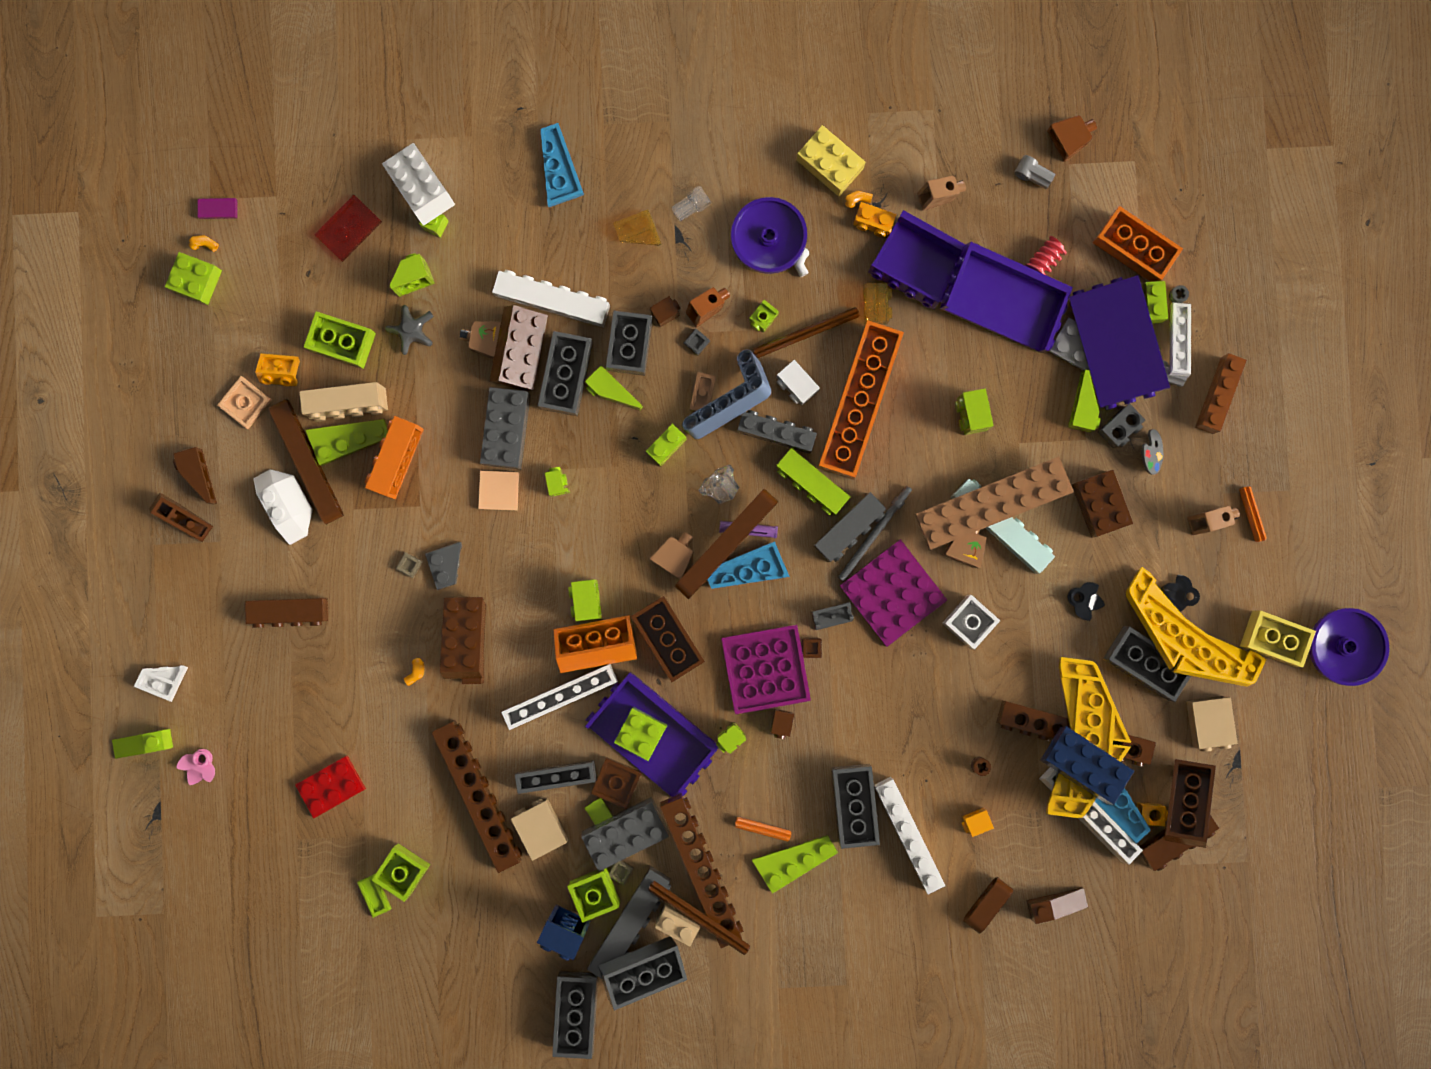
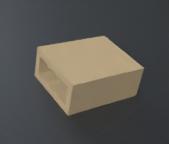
M1223 696L1186 701L1194 748L1200 749L1201 752L1212 751V747L1219 746V749H1229L1231 745L1238 744L1231 697Z
M540 798L532 802V807L527 810L523 807L515 811V816L511 818L532 861L564 845L569 840L548 799L543 801Z
M665 902L657 917L655 928L690 947L699 931L700 925Z

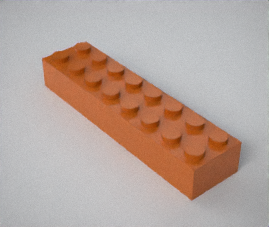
M867 320L817 468L853 480L856 478L904 332Z

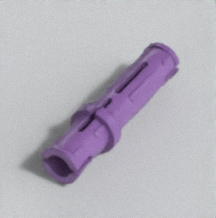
M720 520L719 533H723L733 522ZM758 524L749 535L777 538L778 526Z

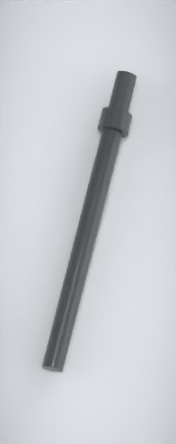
M905 486L899 496L892 500V505L885 513V516L878 522L839 574L838 578L844 582L895 512L902 508L905 504L904 500L912 491L910 487Z

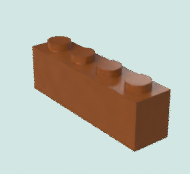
M1230 353L1220 358L1195 428L1211 434L1221 432L1245 367L1246 359Z

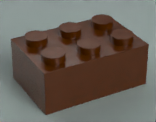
M1114 470L1071 484L1091 538L1133 524Z

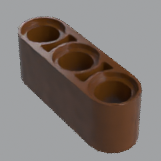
M995 877L967 912L963 922L978 934L982 933L1010 898L1013 888L999 877Z

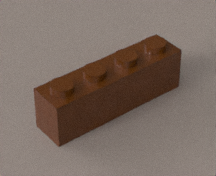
M328 598L245 601L246 624H252V628L264 627L266 623H271L272 627H284L283 623H291V626H303V622H310V626L322 625L323 621H328Z
M1211 815L1207 839L1214 836L1215 831L1219 829ZM1164 829L1139 847L1143 850L1140 855L1147 866L1153 871H1160L1167 866L1166 863L1172 859H1179L1183 856V852L1188 849H1194L1197 846L1165 841L1166 829Z

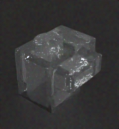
M729 464L715 470L714 474L705 478L699 488V492L703 496H711L718 504L732 500L739 489L733 477L734 469Z

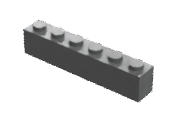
M652 866L649 868L587 968L588 971L601 978L599 965L630 953L628 948L631 944H636L640 937L638 932L641 927L645 929L650 921L648 916L651 911L656 912L661 904L660 898L648 890L650 884L656 881L670 890L671 885L669 883L671 878Z

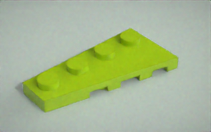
M381 419L306 430L317 461L322 466L380 443L383 437L386 438L388 430L386 421Z
M826 835L778 852L753 858L752 861L773 894L836 855L838 851L829 836Z

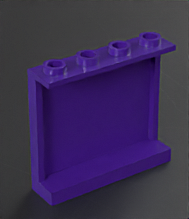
M903 210L868 273L874 279L886 282L892 289L904 292L908 298L916 299L923 306L935 309L948 287L947 281L956 268L954 263L957 257L961 255L965 244Z

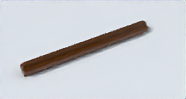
M856 307L758 346L753 349V354L760 358L856 319L860 316L859 311Z
M656 881L650 884L648 890L741 954H747L750 949L748 943Z

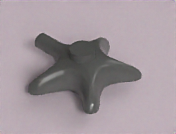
M403 305L401 307V323L396 326L388 325L385 327L387 332L400 337L403 355L408 353L412 342H419L425 346H431L433 343L422 331L423 325L434 317L430 311L415 319L411 316L408 307Z

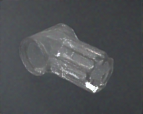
M698 186L690 191L686 198L672 206L671 209L676 218L681 222L696 211L700 212L706 209L711 204V201L702 187Z

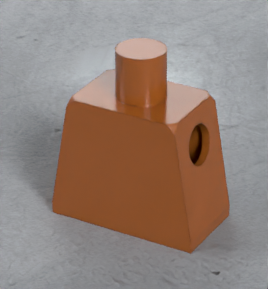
M1078 115L1053 123L1047 132L1065 162L1092 140L1090 132L1097 129V124L1093 119L1084 123L1082 117Z
M713 287L691 300L685 313L697 328L722 310L724 301L730 297V294L726 288H722L717 292Z

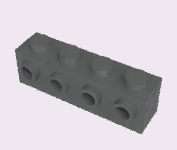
M752 410L742 413L737 433L810 454L812 452L817 433L813 432L814 429L803 426L801 429L795 427V423L789 421L781 423L776 421L777 418L768 415L765 418L760 417L758 412Z

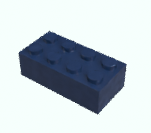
M1067 726L1059 728L1040 761L1107 805H1114L1134 773V770Z
M556 904L546 921L537 943L545 951L551 952L553 950L559 953L558 956L562 959L574 960L591 920L582 923L578 914Z

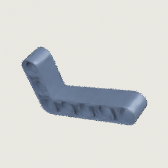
M745 349L737 356V362L745 382L684 419L682 426L694 439L706 436L766 400L771 395V387L761 362L751 350Z

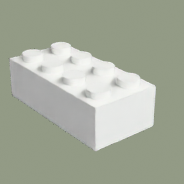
M414 143L382 163L423 226L455 205Z

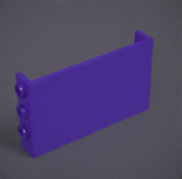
M973 242L965 244L961 255L957 257L954 263L955 271L947 281L948 289L940 299L942 303L940 309L1040 353L1049 351L1054 345V335L1060 329L1061 317L1068 308L1067 301L1073 287Z
M1139 276L1124 280L1120 277L1111 280V284L1105 286L1101 283L1092 286V290L1084 292V289L1073 292V296H1070L1069 299L1100 407H1105L1106 410L1117 407V403L1124 402L1125 405L1134 403L1138 397L1143 396L1144 399L1156 396L1155 392L1169 389L1170 384Z
M630 672L621 684L617 681L610 691L613 693L609 698L604 697L598 704L600 709L596 713L592 711L587 717L586 721L588 723L585 727L593 730L671 797L680 793L684 796L687 792L685 788L688 784L691 783L693 785L700 777L698 772L702 768L705 770L711 764L712 760L710 758L718 749L717 743ZM633 707L667 724L649 761L614 743Z

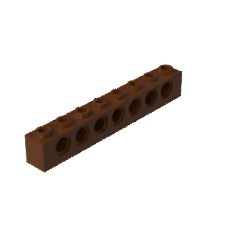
M1003 700L996 723L1001 724L1002 729L1012 731L1013 728L1020 729L1019 733L1028 736H1031V733L1039 734L1038 738L1050 741V738L1055 737L1056 734L1052 730L1054 725L1059 724L1060 727L1067 726L1070 728L1069 720L1066 717ZM1018 714L1023 716V721L1020 724L1015 722V717ZM1037 719L1042 721V726L1039 729L1034 728V722ZM1128 735L1131 743L1116 741V745H1134L1135 747L1133 754L1130 755L1127 752L1122 760L1123 762H1125L1126 758L1132 760V764L1141 767L1144 766V763L1151 765L1156 742Z
M453 721L433 731L432 735L497 873H500L520 863L522 852L518 846L515 847L512 840L514 839L513 833L510 828H506L504 823L506 819L503 812L497 809V799L493 793L490 794L488 789L489 782L480 773V763L477 758L474 759L471 751L473 749L468 740L465 741L463 737L464 729L462 725ZM451 738H455L458 741L457 748L450 746L449 741ZM459 755H462L466 758L465 765H460L458 763ZM467 773L474 775L475 780L473 783L466 780ZM475 791L482 792V800H477L474 797ZM488 808L491 811V817H484L482 810ZM491 826L499 828V835L491 833ZM499 844L507 845L508 852H501Z
M682 793L661 801L660 808L706 915L719 925H721L722 920H729L730 923L728 925L721 926L742 939L741 933L744 932L740 920L737 922L735 920V908L732 903L729 904L727 901L729 894L725 885L721 887L719 882L721 875L718 868L714 869L712 866L713 856L710 850L706 851L704 844L707 843L703 833H698L696 827L699 824L695 815L691 816L689 812L691 805L688 798H684ZM678 813H683L686 817L679 821L675 816ZM686 831H691L693 833V836L690 838L683 837V833ZM693 849L701 851L697 856L691 855L690 852ZM704 866L708 868V871L700 873L698 869ZM709 884L716 886L712 891L706 890L705 887ZM715 902L723 903L720 908L713 907V904ZM716 937L720 948L728 946L727 943Z

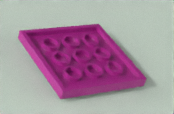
M901 539L840 585L841 589L886 647L947 601L946 597Z
M797 625L721 638L735 714L811 701Z

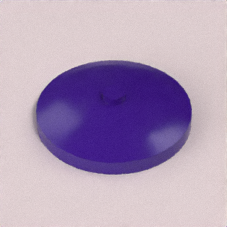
M775 197L756 199L745 205L734 219L731 229L733 250L738 259L753 271L764 274L785 271L800 259L807 244L805 220L794 205L783 199Z
M1355 608L1333 610L1320 618L1312 629L1316 633L1309 650L1310 658L1317 671L1333 683L1346 686L1365 684L1377 677L1387 663L1389 657L1388 635L1382 624L1366 611Z

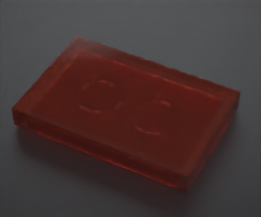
M353 195L314 235L343 262L382 221Z

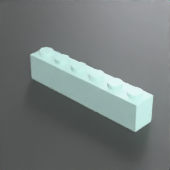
M967 479L951 498L954 499L982 486L974 479L972 481ZM1011 517L985 528L1035 574H1040L1055 558L1052 554L1053 550L1046 544L1042 545L1035 533L1025 530L1023 528L1024 524L1017 518L1013 519Z

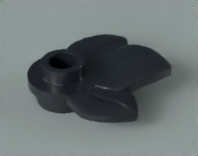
M1177 575L1176 583H1168L1161 587V591L1170 599L1179 612L1183 611L1187 606L1196 605L1200 600L1199 591L1192 587L1191 580L1184 575ZM1192 593L1194 595V598L1192 600H1188L1186 598V594Z
M1087 582L1080 588H1073L1068 592V602L1074 606L1076 615L1083 620L1090 621L1092 618L1091 610H1098L1105 606L1102 598L1096 594L1099 585L1096 583ZM1075 594H1078L1080 597L1078 601L1074 600Z

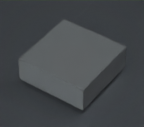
M697 329L684 341V344L696 355H699L710 343V340Z

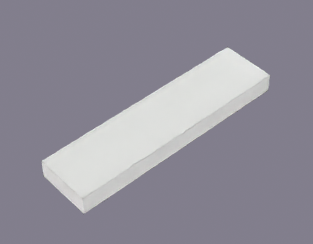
M1172 302L1170 305L1169 375L1186 377L1191 375V304Z

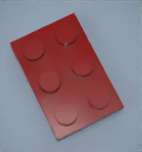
M348 755L295 785L313 819L366 789Z

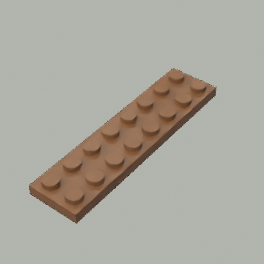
M1056 457L919 512L915 516L928 548L931 550L1071 494L1074 491L1060 457Z

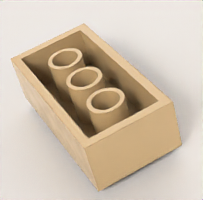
M377 382L300 391L302 415L309 417V419H314L315 422L326 421L328 417H333V419L337 420L344 419L345 415L362 417L364 413L380 415L383 414L382 411H388L386 388Z

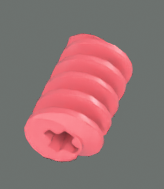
M1050 236L1049 240L1045 241L1044 246L1040 247L1039 252L1034 254L1035 258H1031L1025 266L1046 275L1044 271L1049 273L1052 271L1049 265L1057 266L1054 261L1055 259L1058 261L1062 260L1059 254L1066 255L1067 252L1058 239Z

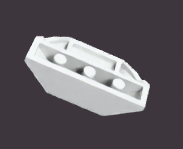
M269 469L253 478L258 498L274 527L289 545L306 537L313 509L295 476Z

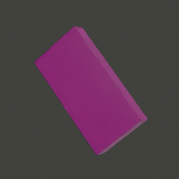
M236 198L198 199L199 219H237L238 200Z

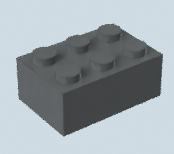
M613 310L606 362L607 371L645 376L653 322L652 315Z

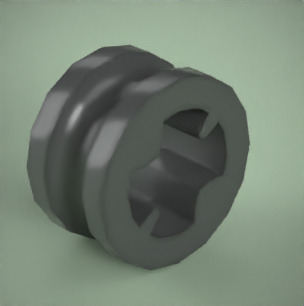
M1183 285L1176 286L1169 293V298L1174 303H1183L1189 297V291ZM1181 291V292H1182V294H1181L1182 297H1180V298L1178 299V298L1176 297V296H1177V293H1176V292Z

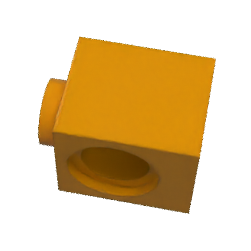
M1137 803V808L1147 825L1165 826V821H1167L1168 817L1166 806ZM1152 810H1156V817L1154 819H1150L1149 816Z
M985 808L962 816L964 822H961L965 833H969L972 837L994 829Z

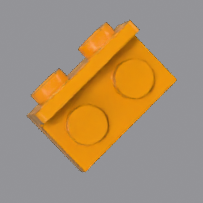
M861 202L853 225L861 231L869 230L874 232L876 236L884 238L890 235L897 214Z
M260 353L255 373L259 382L266 385L297 386L296 374L300 360L297 356Z

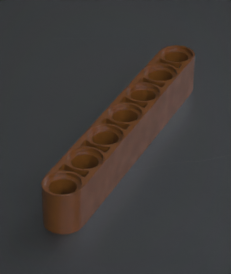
M285 399L270 406V414L320 518L327 525L343 517L344 514L322 467L317 461L313 448L288 399Z
M764 488L674 587L689 600L779 501Z

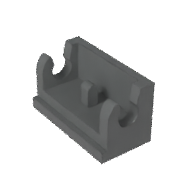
M850 602L811 612L816 630L852 622L854 619Z

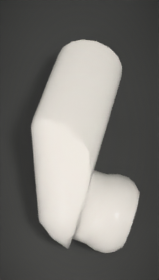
M806 248L800 259L794 264L800 277L809 273L804 265L805 259L809 256V251Z

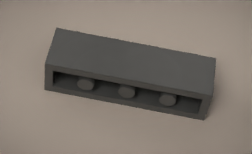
M870 492L822 537L814 547L829 563L832 560L837 562L844 555L842 551L846 547L850 549L857 543L855 538L858 535L862 534L864 536L871 529L869 525L874 520L878 522L885 516L883 512L886 508Z
M592 760L521 771L515 774L517 793L521 794L592 783L597 780L595 763Z

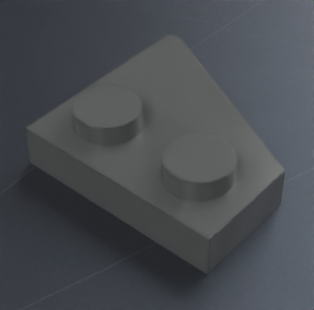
M462 542L425 554L437 590L457 584Z

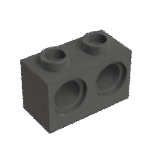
M1129 403L1114 415L1098 433L1112 448L1123 447L1129 441L1128 437L1132 433L1135 435L1143 428L1141 424L1145 419ZM1127 416L1133 419L1132 426L1127 424ZM1113 429H1116L1119 432L1118 439L1113 437Z

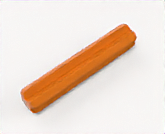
M1250 486L1243 487L1239 491L1254 540L1256 542L1266 540V534Z
M741 817L736 818V828L787 842L791 838V831Z

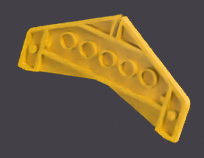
M1141 567L1126 590V597L1169 670L1174 668L1179 658L1173 671L1174 673L1245 687L1254 684L1267 659L1254 651L1242 650L1203 632L1179 612L1155 584L1156 579L1151 573Z
M1060 657L1058 668L1070 729L1121 762L1131 747L1113 745V741L1131 743L1097 664L1088 660ZM1058 773L1047 802L1046 814L1082 818L1086 815L1096 797Z

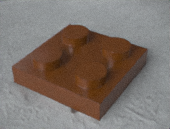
M606 757L591 794L627 809L642 772Z

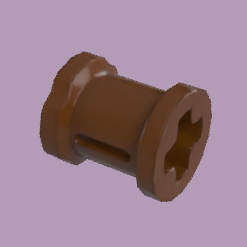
M977 757L971 761V768L977 775L986 776L991 771V764L988 760ZM978 763L984 765V769H979L977 767Z

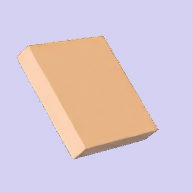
M240 376L217 406L249 430L272 399L243 376Z
M480 471L478 509L517 511L519 472Z

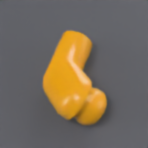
M855 191L847 195L845 205L848 208H854L855 203L859 201L871 203L873 194Z
M206 235L193 236L189 239V247L192 250L199 249V246H206L215 252L219 247L218 243Z
M420 658L413 659L412 673L404 678L408 686L421 679L424 675L425 664Z

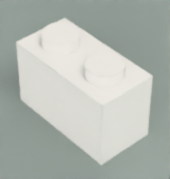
M795 360L777 374L778 385L783 390L787 389L791 393L790 398L796 404L800 403L801 406L820 389Z

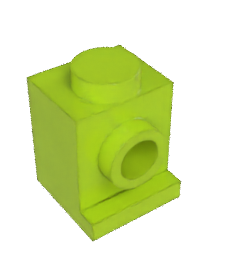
M763 300L749 318L750 325L758 332L760 330L765 332L778 316L779 311ZM763 313L767 317L766 319H760L759 315Z
M560 467L550 468L549 472L545 473L549 496L553 497L570 493L569 489L565 488V485H568L566 474H562Z

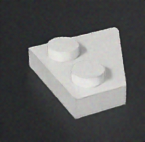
M188 667L142 669L134 687L172 702Z

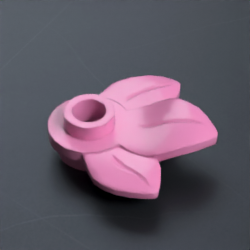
M199 749L194 754H186L177 764L178 769L188 770L187 779L189 785L199 783L202 779L211 782L215 776L212 754L207 749ZM201 755L205 756V762L201 761Z

